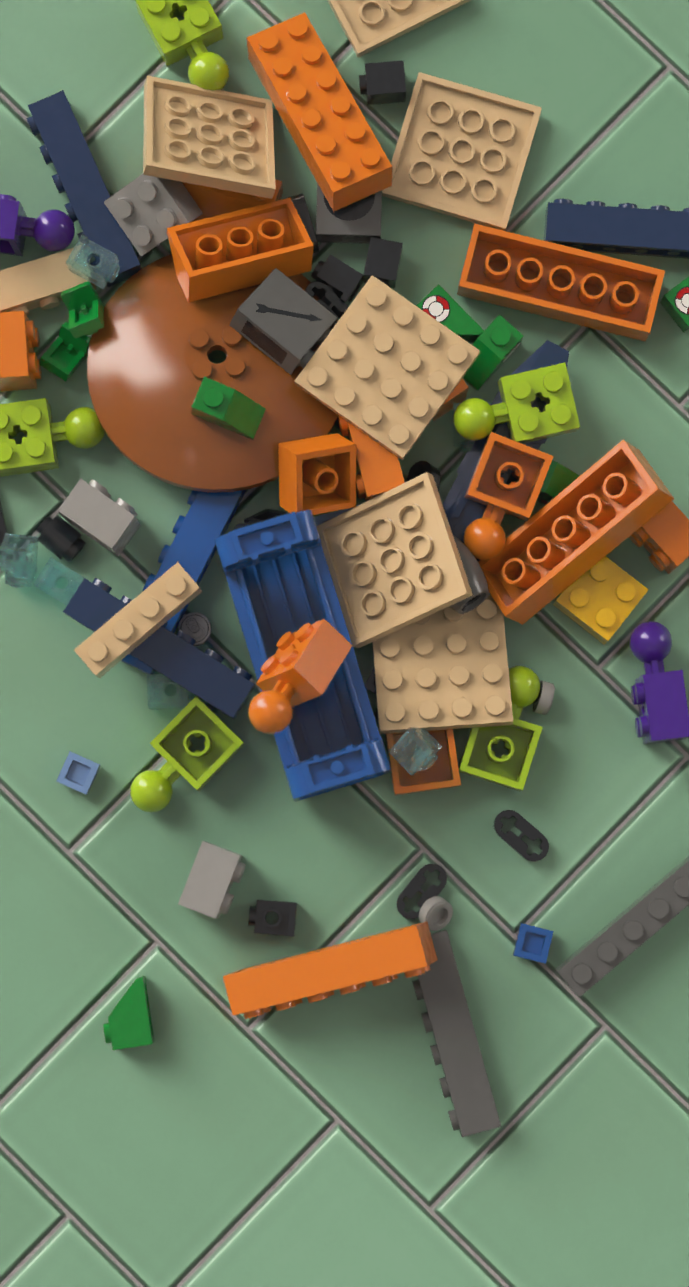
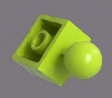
M135 0L138 13L166 66L168 67L189 56L191 59L188 68L190 83L205 90H222L229 79V68L223 57L217 53L208 52L206 48L224 38L222 25L209 0ZM184 16V19L179 21L177 17Z
M565 362L500 377L498 386L502 403L490 405L483 399L469 398L458 405L453 417L455 429L462 437L468 440L483 439L492 432L495 424L507 422L511 440L521 444L576 432L580 428ZM536 397H539L547 404L543 408V412H539L538 407L531 406Z
M46 398L0 404V477L58 469L59 462L56 442L68 440L73 446L81 449L92 448L99 444L105 435V431L94 409L89 407L74 409L68 414L65 421L53 423L51 405ZM23 432L27 436L22 438L21 444H18L14 437L18 433Z
M514 666L509 668L513 725L471 728L459 765V772L521 792L524 789L543 727L520 720L523 707L531 705L538 698L540 681L536 673L530 668ZM499 741L504 742V748L508 750V754H503L500 758L495 757V751L491 750V745H497Z
M196 696L149 743L167 762L158 771L147 770L135 777L130 788L133 803L145 812H158L164 809L172 798V784L181 775L196 790L200 791L234 757L245 743ZM194 736L198 739L203 736L206 740L203 743L205 749L202 752L198 749L194 752L191 751L193 743L190 740Z

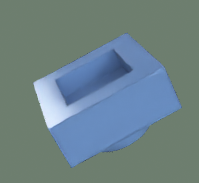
M70 751L56 782L88 795L101 765Z

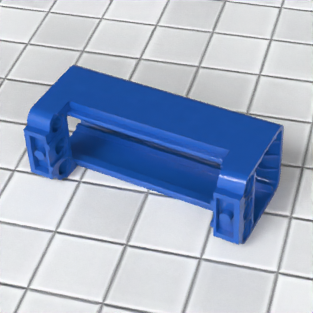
M312 510L285 514L229 531L230 533L214 539L257 681L263 673L261 671L262 665L271 656H274L278 650L276 646L278 640L289 631L291 633L298 631L306 623L313 624L325 619L352 644ZM352 646L321 696L292 707L293 714L289 725L283 731L274 734L290 791L295 802L376 778L391 771L382 737L377 727Z

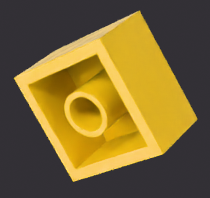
M605 556L566 588L553 605L605 645L649 589Z

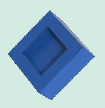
M520 923L513 956L546 964L554 931Z

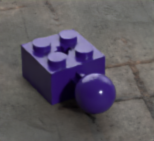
M0 194V253L23 256L26 237L35 238L40 247L52 252L61 251L71 244L75 235L73 221L66 213L52 209L44 211L37 218L27 217L20 201H16L17 199L13 196Z
M654 621L641 623L633 630L630 636V649L638 660L644 662L645 674L635 679V685L631 686L633 705H638L640 715L639 718H635L636 734L638 738L643 737V745L689 738V713L683 670L665 672L663 659L671 651L672 637L664 625Z

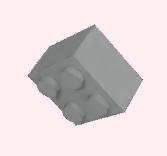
M143 174L104 201V204L140 256H143L168 238L167 228L192 222L203 214L182 182Z
M80 478L58 509V512L71 525L119 557L141 526L136 518L138 514L124 500L120 498L116 502L111 500V495L107 492L108 490L95 480L91 479L88 484Z
M202 841L178 904L215 919L219 918L221 913L226 915L234 898V895L229 893L233 882H240L246 864L241 862L243 855Z

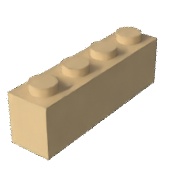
M82 245L0 270V313L25 311L26 315H28V311L41 307L42 310L54 308L62 300V291L87 281L96 290Z
M177 562L76 647L74 651L94 675L101 678L202 591Z

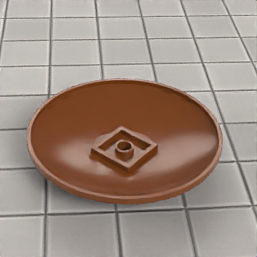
M172 254L152 262L131 276L114 293L104 307V328L92 334L87 358L89 393L97 418L111 442L128 460L147 474L168 484L193 491L217 493L247 490L279 479L278 443L329 435L338 419V414L295 385L294 381L303 370L301 366L290 375L229 325L237 309L259 285L188 303L177 279ZM302 274L288 277L303 290L311 283ZM316 295L313 297L316 301L320 300ZM317 345L313 351L316 352L320 346ZM220 350L227 357L222 363L215 364L208 359V356L212 351ZM204 376L236 389L266 408L253 440L192 415L191 406Z

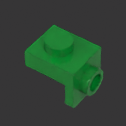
M89 281L61 292V299L69 310L68 329L74 339L84 335H92L99 329L104 328V305Z
M67 322L61 326L58 338L40 358V366L64 381L71 377L88 356L91 340L87 335L74 339L68 329L69 323Z

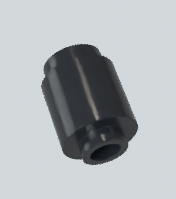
M59 515L54 519L48 516L36 530L40 534L37 540L60 560L64 558L69 563L86 545V542L81 539L82 535Z

